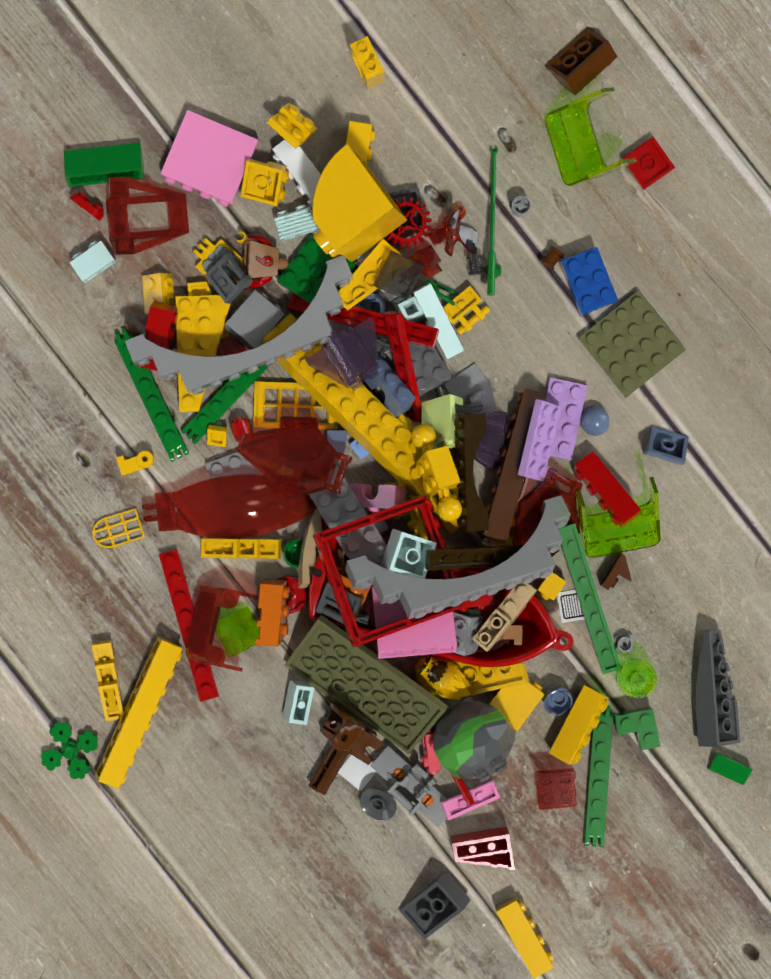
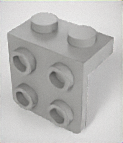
M453 612L457 651L454 653L463 656L475 654L478 644L472 639L482 627L483 616L476 614L466 616Z

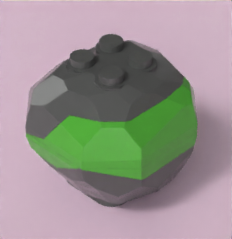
M470 697L446 709L441 715L433 736V748L439 762L456 778L464 780L476 779L480 782H485L493 773H500L507 769L506 758L515 741V730L497 707Z

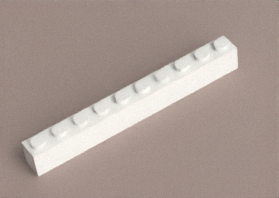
M283 140L272 149L274 153L272 157L276 163H282L287 166L286 171L290 173L289 179L296 181L298 185L295 187L302 196L306 194L310 199L307 202L313 209L314 194L321 174L300 147L295 149L286 140ZM376 245L356 259L354 263L357 267L363 263ZM397 275L379 288L378 295L382 297L384 302L387 300L391 303L407 291L408 287L401 277Z

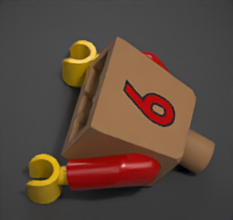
M243 231L238 232L239 235H244L242 240L236 239L239 244H244L243 272L253 280L252 284L246 289L262 287L271 282L272 277L278 275V269L285 270L288 267V259L279 258V249L275 248L273 243L267 238L254 234L247 236Z

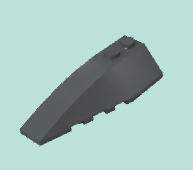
M720 629L705 631L698 664L696 682L697 738L699 746L719 747L740 743L737 700L732 697L731 690L734 687L727 675L729 665L723 657L726 652Z

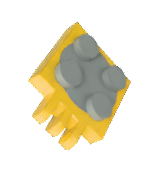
M204 238L203 242L208 246L205 248L199 243L197 246L202 252L199 253L197 249L192 251L201 259L196 268L204 276L228 252L234 255L235 261L243 270V258L222 239L214 246L207 238ZM227 264L226 270L234 280L238 279V276Z

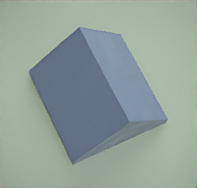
M652 426L643 454L674 464L684 465L689 437Z

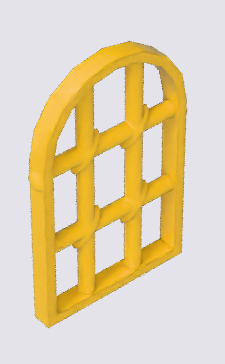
M131 509L109 517L106 516L97 521L92 531L95 542L100 547L116 548L119 545L145 538L137 509ZM135 511V518L124 520L123 514ZM120 515V522L112 525L108 524L107 519ZM104 520L106 525L96 529V526ZM138 520L140 527L127 530V523ZM123 524L124 531L112 535L110 529ZM107 529L109 535L106 538L97 540L95 533ZM141 530V537L130 540L129 534ZM126 535L128 541L115 545L113 539ZM110 539L112 546H104L100 542Z

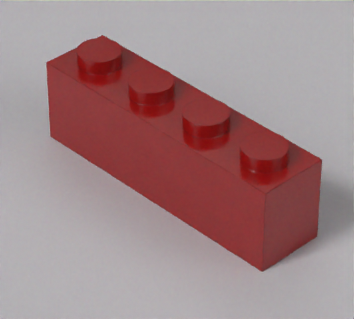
M593 451L575 464V477L586 484L588 493L591 496L595 495L599 500V506L602 510L609 512L611 515L610 519L616 526L619 525L623 528L640 515L641 509Z

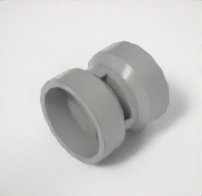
M517 196L511 204V212L516 217L526 216L531 208V202L525 196Z

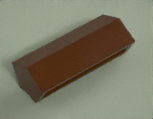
M331 746L308 786L316 792L325 795L346 760L348 753L346 751H339Z

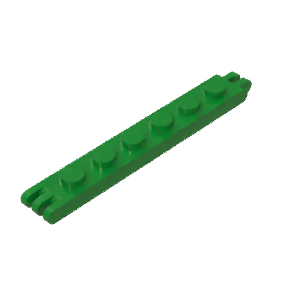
M123 328L121 330L124 337L121 338L119 332H115L117 338L114 341L162 444L171 462H173L175 457L172 453L175 452L178 459H180L182 455L179 450L182 449L185 456L189 452L150 370L138 367L133 363L125 341L134 338L132 333L128 334L126 329Z
M264 364L259 366V370L248 374V372L240 374V378L232 381L229 380L181 432L185 434L190 429L191 432L187 438L190 440L196 435L197 437L193 440V443L197 444L207 433L208 426L215 425L269 366Z
M607 706L605 713L601 712L598 718L599 724L592 730L584 846L589 845L590 838L592 839V846L596 847L597 839H600L599 847H604L613 714L610 713V706Z

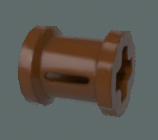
M550 246V251L539 261L547 269L554 271L556 263L560 258H564L565 255L554 246Z

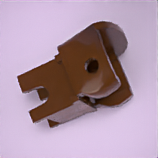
M332 701L330 703L332 709L320 727L321 733L329 739V743L335 749L346 751L348 754L369 765L372 759L365 754L366 751L364 749L370 746L379 751L383 742L376 737L377 734L364 727L356 716ZM332 721H336L335 727H330Z

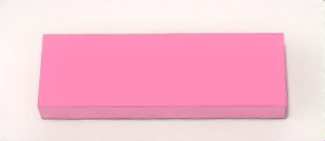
M490 780L469 789L476 803L471 807L466 803L462 793L441 801L446 819L451 820L499 799L500 796L494 781Z

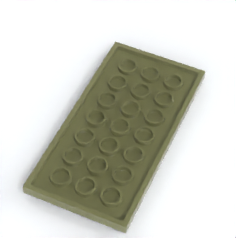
M322 615L285 663V666L407 754H410L448 707V705L384 659H378V655L363 644L352 647L348 634Z

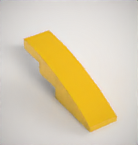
M201 538V558L281 559V539Z
M111 640L92 643V650L105 721L118 720L121 718L124 708Z

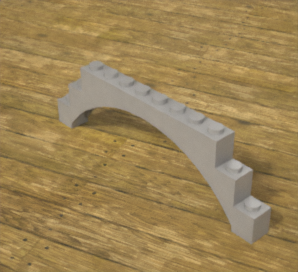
M341 255L326 261L327 270L323 282L306 311L286 331L257 348L226 356H192L160 347L147 340L144 334L125 341L132 361L135 365L144 366L153 359L162 380L166 379V381L175 379L177 374L180 373L187 392L197 395L204 392L206 387L211 386V388L222 385V381L226 379L232 381L240 378V374L244 372L250 374L259 370L258 367L264 364L266 366L277 363L279 358H291L295 356L294 352L300 350L306 352L313 349V345L317 343L321 345L332 341L331 338L334 337L326 315L334 316L341 312L340 309H343V303L336 286H347L353 280L346 258Z
M562 496L544 500L540 509L542 513L540 523L528 542L508 560L476 575L454 579L411 577L383 568L369 561L366 555L348 560L345 571L354 590L359 588L366 589L373 585L381 605L385 603L392 604L400 599L408 619L414 617L421 618L427 613H437L449 606L456 607L464 601H475L486 594L493 595L502 589L509 590L521 583L528 584L534 579L549 577L555 567V562L550 553L559 550L563 541L558 528H562L567 524L571 514Z

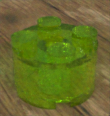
M638 658L628 659L620 665L621 667L616 673V682L620 690L631 698H644L655 690L657 675L652 665ZM634 675H636V676L639 675V678H640V681H639V682H638V681H634V679H633V676H634Z

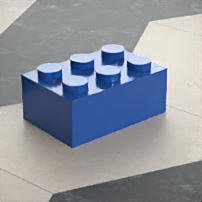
M598 247L562 260L559 263L580 317L618 301Z

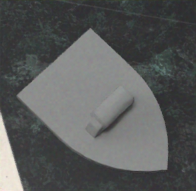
M474 363L446 382L444 386L451 395L463 398V406L483 405V410L480 412L486 413V421H492L495 409L493 391L487 379L476 363Z

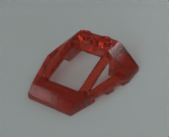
M130 177L108 178L106 194L109 240L115 255H134L189 233L186 194L156 187L146 182L136 181ZM129 189L159 195L129 197ZM166 202L168 229L129 232L127 205ZM156 238L134 245V240Z

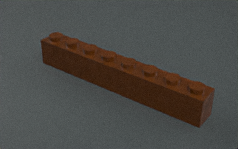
M527 388L524 389L523 393L519 392L516 402L519 404L518 411L514 410L511 422H514L513 429H509L506 440H509L508 447H504L501 455L504 462L502 466L499 465L496 473L499 480L497 484L493 485L491 495H494L492 503L489 502L487 506L489 530L481 531L484 532L483 538L504 544L507 541L524 480L523 476L518 475L535 400L546 401L547 394Z

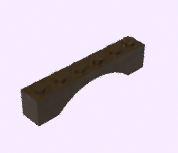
M456 413L454 426L456 429L455 447L457 449V458L455 465L460 479V483L457 485V499L462 506V513L457 519V525L459 530L465 532L489 530L488 510L482 504L477 494L473 477L475 454L480 441L486 434V413Z

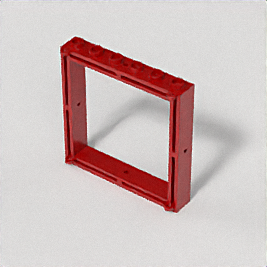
M426 495L313 535L352 647L365 644L465 607L466 601L456 607H446L437 613H427L421 618L414 617L408 619L406 617L360 634L327 540L414 509L418 510L428 540L436 543L435 549H445L446 541L443 535L440 536L438 528H440L437 517H433L431 511L433 510V505L430 498H427ZM452 569L439 570L442 579L458 578L457 573H453Z

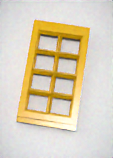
M255 381L253 428L338 430V422L327 412V423H315V408H324L321 405H315V399L312 396L311 404H298L299 390H305L299 383ZM265 389H278L277 403H265ZM282 389L294 390V404H282ZM265 407H277V422L264 421ZM282 407L294 408L293 422H281ZM298 408H311L310 423L298 422Z

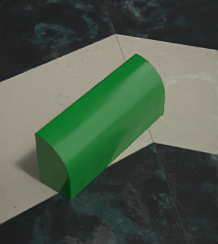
M141 143L64 151V169L68 187L145 179Z

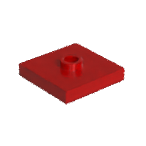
M654 136L621 159L643 191L675 169V166Z

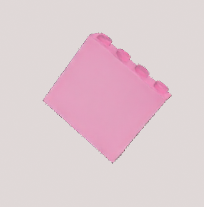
M187 110L160 174L164 177V181L174 185L176 182L181 184V188L188 192L195 190L200 192L199 196L210 200V197L217 200L218 204L224 207L228 205L233 206V201L244 177L246 160L252 158L254 151L259 146V140Z
M372 587L376 628L407 617L400 599L392 604L385 603L381 605L374 587ZM453 612L378 638V659L456 652L457 641Z

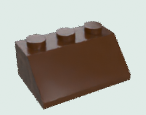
M586 28L545 67L566 90L573 95H577L617 58V55L608 40Z

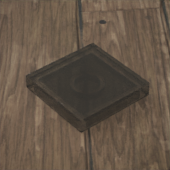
M391 251L373 285L407 300L425 266Z

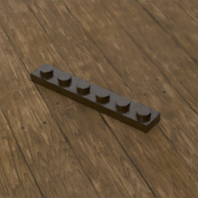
M524 545L426 550L425 569L433 571L496 567L517 553Z

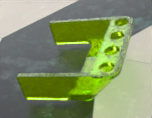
M614 87L598 89L549 112L545 118L546 128L562 180L568 186L602 177L636 162V159L632 158L606 166L589 115L590 104L614 92Z
M649 477L650 500L639 506L641 509L640 515L623 528L619 525L616 526L611 521L609 512L587 515L582 493L577 491L579 524L586 556L596 558L653 547L660 542L659 493L654 477Z

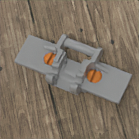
M387 746L370 766L391 784L387 792L401 803L411 816L419 810L433 824L439 827L446 820L440 803L446 800V798L433 786L437 781L426 773L418 763L411 766L392 748ZM399 784L409 790L418 800L414 805L395 789Z

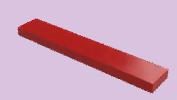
M387 311L384 313L396 373L415 396L410 410L405 412V414L412 421L420 423L422 422V405L403 316L399 312Z

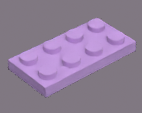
M549 378L546 402L561 407V415L556 426V436L551 447L552 457L572 460L588 385Z
M535 400L518 475L543 482L547 474L548 460L552 453L553 439L556 436L557 422L561 415L560 406L543 400Z

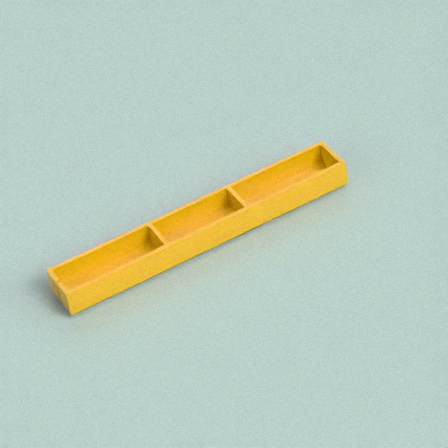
M290 313L263 338L260 346L286 331L297 319ZM317 343L313 345L314 348L306 352L300 350L294 352L295 356L284 359L282 357L277 359V363L402 486H405V489L412 496L426 495L429 498L428 494L423 490L422 477L416 470V462L424 453L422 448H418L412 442L411 432L323 345ZM457 486L450 492L451 497L456 499L458 497ZM439 496L430 498L433 505V510H431L433 517H437L438 522L453 534L459 528L457 519L451 522L442 520L437 513V505L440 501Z

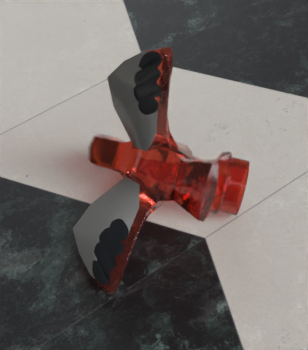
M453 205L455 210L450 215L444 217L439 228L431 229L428 232V237L434 246L441 244L446 239L444 250L449 256H452L456 241L461 242L467 251L474 256L478 250V232L460 224V221L466 215V209L462 206Z

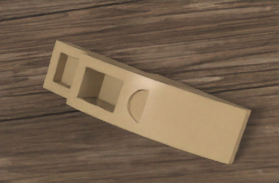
M529 583L516 585L500 606L494 610L472 640L488 652L524 610L537 589Z

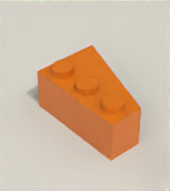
M264 579L260 583L258 608H260V621H257V627H260L259 638L255 639V645L278 647L284 637L288 635L289 624H286V617L289 615V605H286V598H289L290 588L287 587V580Z

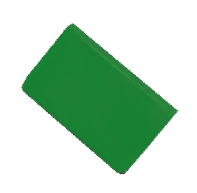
M718 752L715 753L708 770L741 785H744L753 770L751 767Z

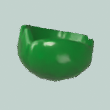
M292 540L286 544L283 550V559L287 565L293 568L299 567L303 540Z

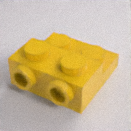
M290 103L283 106L267 122L295 149L309 140L318 129L311 119L303 116L298 107Z
M247 159L240 197L278 206L286 197V190L283 187L284 183L288 182L290 174L286 171L287 166L270 161L263 163Z

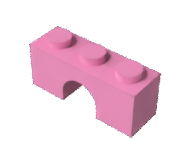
M348 483L362 507H368V511L379 512L380 508L388 509L404 503L405 486L379 485L378 494L374 498L371 492L372 484Z

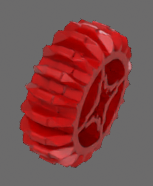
M402 197V203L400 204L396 198L394 202L399 209L411 208L404 215L406 219L410 216L409 223H411V226L407 225L402 230V225H400L397 234L395 235L391 232L386 241L388 242L393 238L392 246L400 242V249L403 248V243L407 244V249H410V243L413 242L416 248L418 247L417 240L424 243L422 235L425 237L429 236L425 230H431L432 227L426 225V223H431L432 219L425 217L430 215V211L423 213L426 205L424 204L419 208L420 200L412 204L413 197L409 198V203L405 202V197ZM415 212H418L421 216V228L413 222ZM409 230L418 233L411 238H401Z

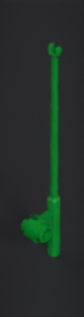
M493 147L490 149L492 154L490 251L488 252V265H485V277H488V296L495 295V279L501 277V265H497L496 253L494 252L496 154L498 153V147H496L495 151H493Z

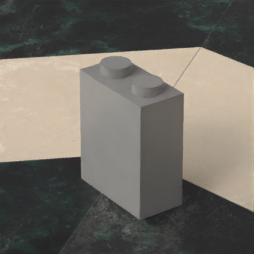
M254 290L226 322L224 329L251 350L260 346L263 338L278 326L285 314L281 307L269 302L268 297L264 293H258Z

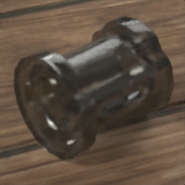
M483 254L466 256L470 270L468 272L469 276L485 273L481 260Z

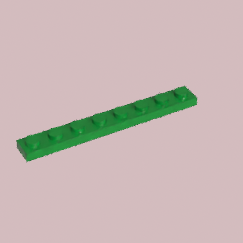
M572 523L558 528L563 538L562 549L602 674L621 669L576 524Z

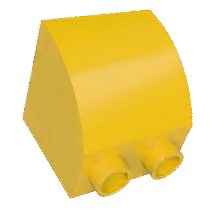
M348 144L333 156L323 170L314 194L313 220L320 230L313 237L326 254L329 253L333 258L342 255L353 262L402 225L407 219L366 162Z

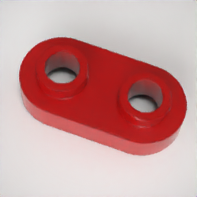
M80 191L77 194L73 192L69 197L97 220L101 221L104 217L103 209L96 203L93 205L87 202L88 197Z

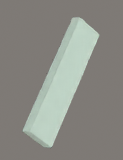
M431 283L413 291L430 327L439 329L437 341L445 357L449 359L464 351Z

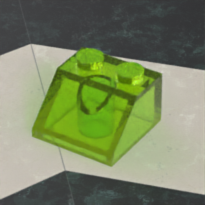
M249 606L212 623L228 658L255 646V639L259 638L260 629L257 627Z

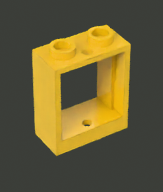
M368 36L350 44V55L366 88L369 89L384 82V69Z

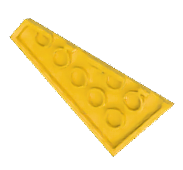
M220 295L175 296L176 312L178 313L176 323L177 352L192 356L215 357L231 303H225ZM179 373V412H199L206 388L200 394H189Z

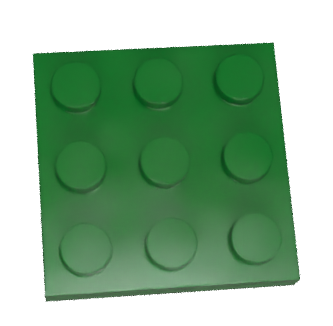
M310 235L277 282L311 304L323 282L327 270L326 261L334 258L329 253L326 254L314 237ZM346 259L353 274L357 269V265ZM339 285L336 286L337 291H339L341 287Z

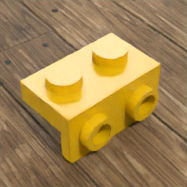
M157 273L142 276L145 314H149L153 301L175 305L172 274Z

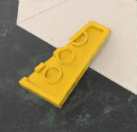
M382 239L352 274L353 280L350 281V284L341 287L338 291L343 307L348 311L411 266L412 263Z
M456 662L459 670L470 683V687H468L470 696L529 682L525 663L504 667H480Z

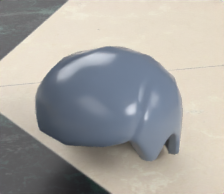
M376 293L370 294L355 305V307L381 314L385 313V302Z
M597 405L586 407L581 414L582 429L587 434L593 436L606 432L609 427V415L606 410Z
M556 686L550 688L544 695L543 705L548 714L553 713L560 716L572 707L573 696L564 687Z

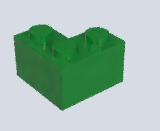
M649 706L613 714L615 729L618 735L636 732L638 747L641 750L661 747L653 708Z

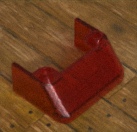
M213 585L202 586L198 591L185 646L186 656L194 661L242 672V667L224 663V650L221 647L212 645L221 607L228 609L235 607L240 596L259 600V596Z

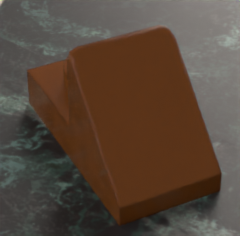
M619 553L600 586L607 590L610 587L612 589L615 587L619 580L617 578L618 575L632 582L626 556L622 553Z

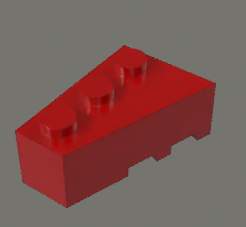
M153 301L145 327V337L147 340L171 351L172 349L169 348L170 342H173L175 331L172 328L178 319L175 305ZM153 359L147 365H137L138 367L158 371Z

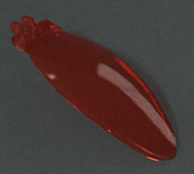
M237 474L207 479L184 487L176 492L155 493L156 503L142 505L143 510L157 509V515H146L143 517V521H158L159 531L181 530L193 535L219 539L247 538L270 533L310 516L317 508L303 484L307 483L306 481L264 474Z

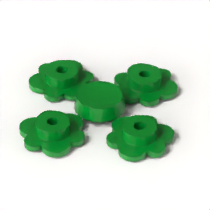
M57 722L50 729L49 733L53 737L54 742L60 741L65 744L62 746L61 752H56L53 748L49 751H43L41 754L43 759L41 764L46 766L47 770L53 771L56 767L61 766L60 760L63 755L67 759H72L71 765L67 767L70 777L72 779H83L85 774L89 773L90 767L86 765L84 759L79 760L75 757L78 755V749H84L85 753H89L91 750L95 751L98 748V737L88 730L84 735L78 736L79 742L76 745L73 742H68L69 737L72 735V731L69 730L70 725L67 722L62 724Z

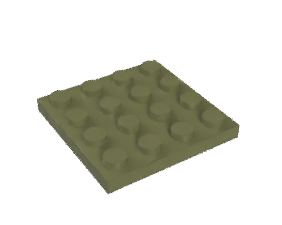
M639 290L578 338L625 398L686 351Z

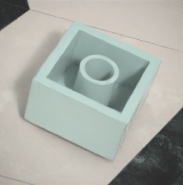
M392 529L381 567L407 576L425 579L427 573L425 569L426 550L435 549L436 543Z

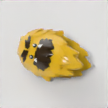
M427 655L421 657L415 665L413 671L415 672L417 683L432 695L452 700H461V697L470 696L468 689L470 683L456 665L457 661L436 655Z

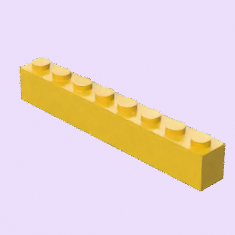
M159 636L157 637L95 773L97 781L119 789L121 784H124L127 778L126 772L134 763V754L142 745L144 732H147L150 728V719L158 710L159 699L164 696L167 689L166 684L174 675V666L182 657L183 648L178 644Z

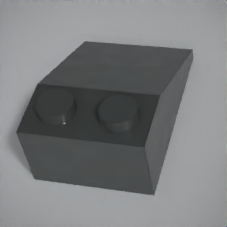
M444 871L399 911L425 940L462 912L470 902V898L450 875Z

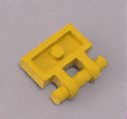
M471 286L452 300L455 302L454 306L448 303L443 307L452 325L457 321L461 323V326L456 329L460 335L466 331L469 332L475 323L485 319V315L490 312L486 305L482 309L477 307L482 299ZM472 309L475 314L466 320L463 316Z

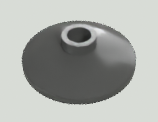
M366 789L360 797V805L363 811L374 819L388 820L396 813L397 805L395 799L383 789Z

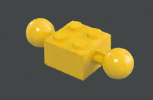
M419 424L413 429L411 439L415 446L422 448L424 453L416 462L417 473L421 475L423 480V490L428 494L429 498L439 496L440 501L437 505V513L442 520L447 522L455 521L462 513V506L458 499L450 495V492L460 483L448 445L434 449L433 444L436 440L434 428L428 424Z

